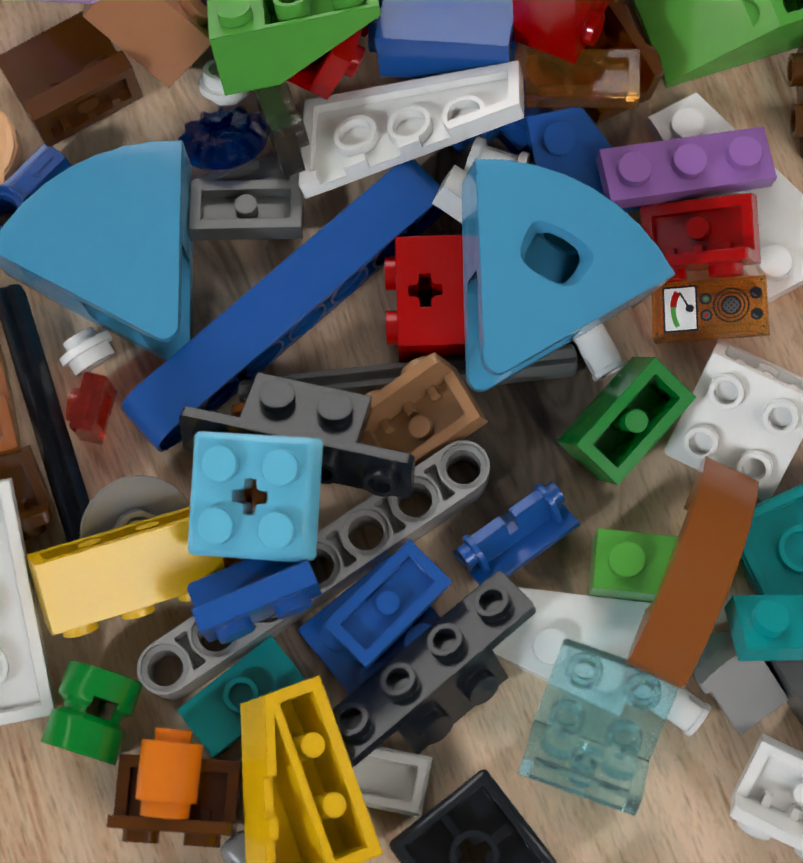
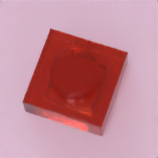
M84 372L80 388L74 387L70 392L66 405V420L70 421L69 427L81 441L98 445L103 444L117 394L116 389L107 376Z

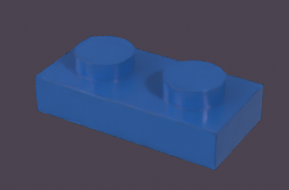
M409 539L323 625L367 670L452 585V581Z

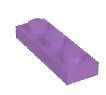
M764 126L600 149L596 158L604 196L617 204L621 209L771 187L777 178Z

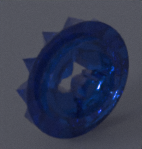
M221 106L217 112L207 113L203 111L200 114V120L186 123L185 133L178 139L183 141L190 165L204 170H226L245 164L260 154L267 144L268 131L260 113L248 112L244 106H238L233 110H226Z

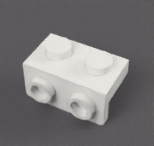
M762 733L731 794L730 816L737 820L738 826L749 835L761 840H770L771 837L793 847L794 852L801 859H803V752Z

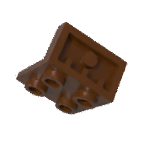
M83 11L0 55V69L44 144L49 147L143 97L134 69L123 50L117 52L111 40L83 17Z

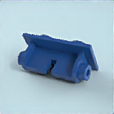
M551 481L544 487L540 483L536 484L533 487L534 491L509 508V512L502 517L498 516L473 535L469 536L466 534L462 537L464 544L455 549L453 554L478 585L482 584L496 571H501L509 577L580 526V522L562 503L565 501V498L554 482Z

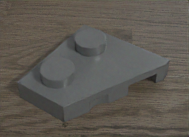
M302 135L285 139L286 148L259 160L255 153L235 161L226 170L212 171L190 182L188 228L191 241L303 239V193L298 185Z

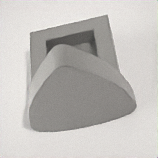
M731 632L711 633L694 669L695 679L703 693L711 694L731 726L741 735L789 701L764 661H738Z

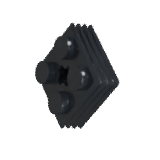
M487 770L479 771L389 843L390 849L400 863H457L463 855L458 845L466 839L473 845H477L482 841L488 845L490 851L484 857L485 863H558Z

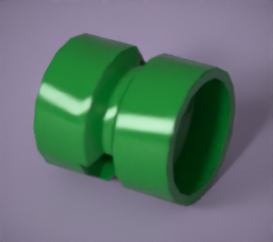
M69 660L58 693L64 699L63 706L51 710L40 742L116 765L126 736V732L120 726L123 718L133 715L143 684L99 667ZM93 698L100 700L98 716L85 713Z

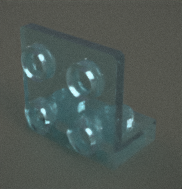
M571 639L563 640L530 728L517 774L635 816L643 799L649 760L679 688L626 663L625 658Z

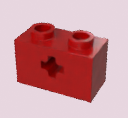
M462 235L395 237V256L384 257L385 291L396 290L397 310L386 311L387 345H398L399 362L412 361L432 353H437L441 357L465 355ZM431 292V307H420L419 293Z

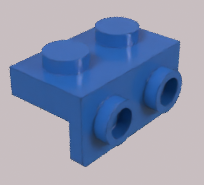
M246 559L196 580L187 587L195 607L191 611L200 633L209 643L219 639L220 644L229 643L250 634L255 630L254 623L277 614L278 619H284L303 612L313 605L311 599L322 595L308 560L299 563Z

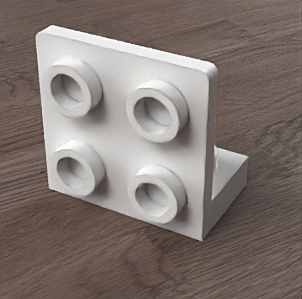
M719 338L692 393L696 396V399L682 413L666 445L665 454L696 470L699 469L701 461L707 456L758 481L757 499L765 501L772 498L803 439V377Z

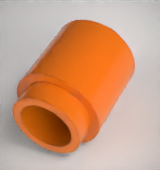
M155 727L154 739L141 740L135 799L141 800L139 815L165 819H189L191 804H197L203 753V744L191 743V730Z

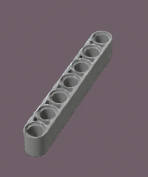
M458 440L448 444L417 465L414 471V489L412 493L425 495L432 504L430 510L420 517L405 515L399 508V503L402 499L400 497L372 495L317 533L316 557L330 560L334 564V570L327 581L318 584L322 595L311 599L313 605L310 608L288 618L278 619L276 614L254 623L255 630L232 641L226 649L220 652H212L206 649L204 636L200 633L195 618L192 616L150 644L141 653L137 665V674L140 682L148 691L165 700H179L190 695L237 663L269 636L274 638L361 579L388 556L392 557L409 539L414 543L476 501L485 492L489 480L490 460L486 451L477 443L469 440ZM467 461L477 468L479 476L469 484H459L448 476L447 470L455 462ZM372 525L382 532L383 538L376 548L360 550L350 542L352 533L360 526ZM168 656L181 658L183 672L180 679L170 686L158 685L155 679L157 664Z

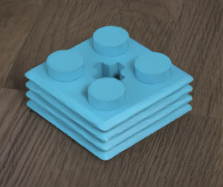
M197 432L194 438L188 552L192 555L299 563L306 560H314L317 550L323 442L318 438ZM254 479L257 480V489L267 492L268 496L267 503L257 505L255 512L252 511L251 503L244 501L245 489L252 488Z

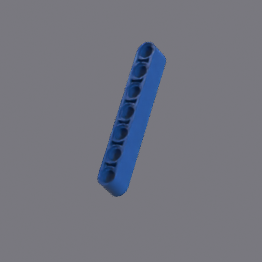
M415 159L394 166L138 384L124 399L121 410L158 451L163 452L175 446L182 440L179 416L183 407L188 406L215 412L238 392L240 381L256 377L257 372L263 371L384 266V257L395 256V237L419 236L444 213V211L432 204L440 185Z

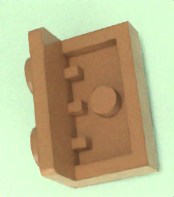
M432 353L409 362L402 369L400 376L381 390H374L365 394L372 396V412L362 442L366 445L411 454L415 457L416 467L448 444L465 439L488 423L457 369L437 353Z

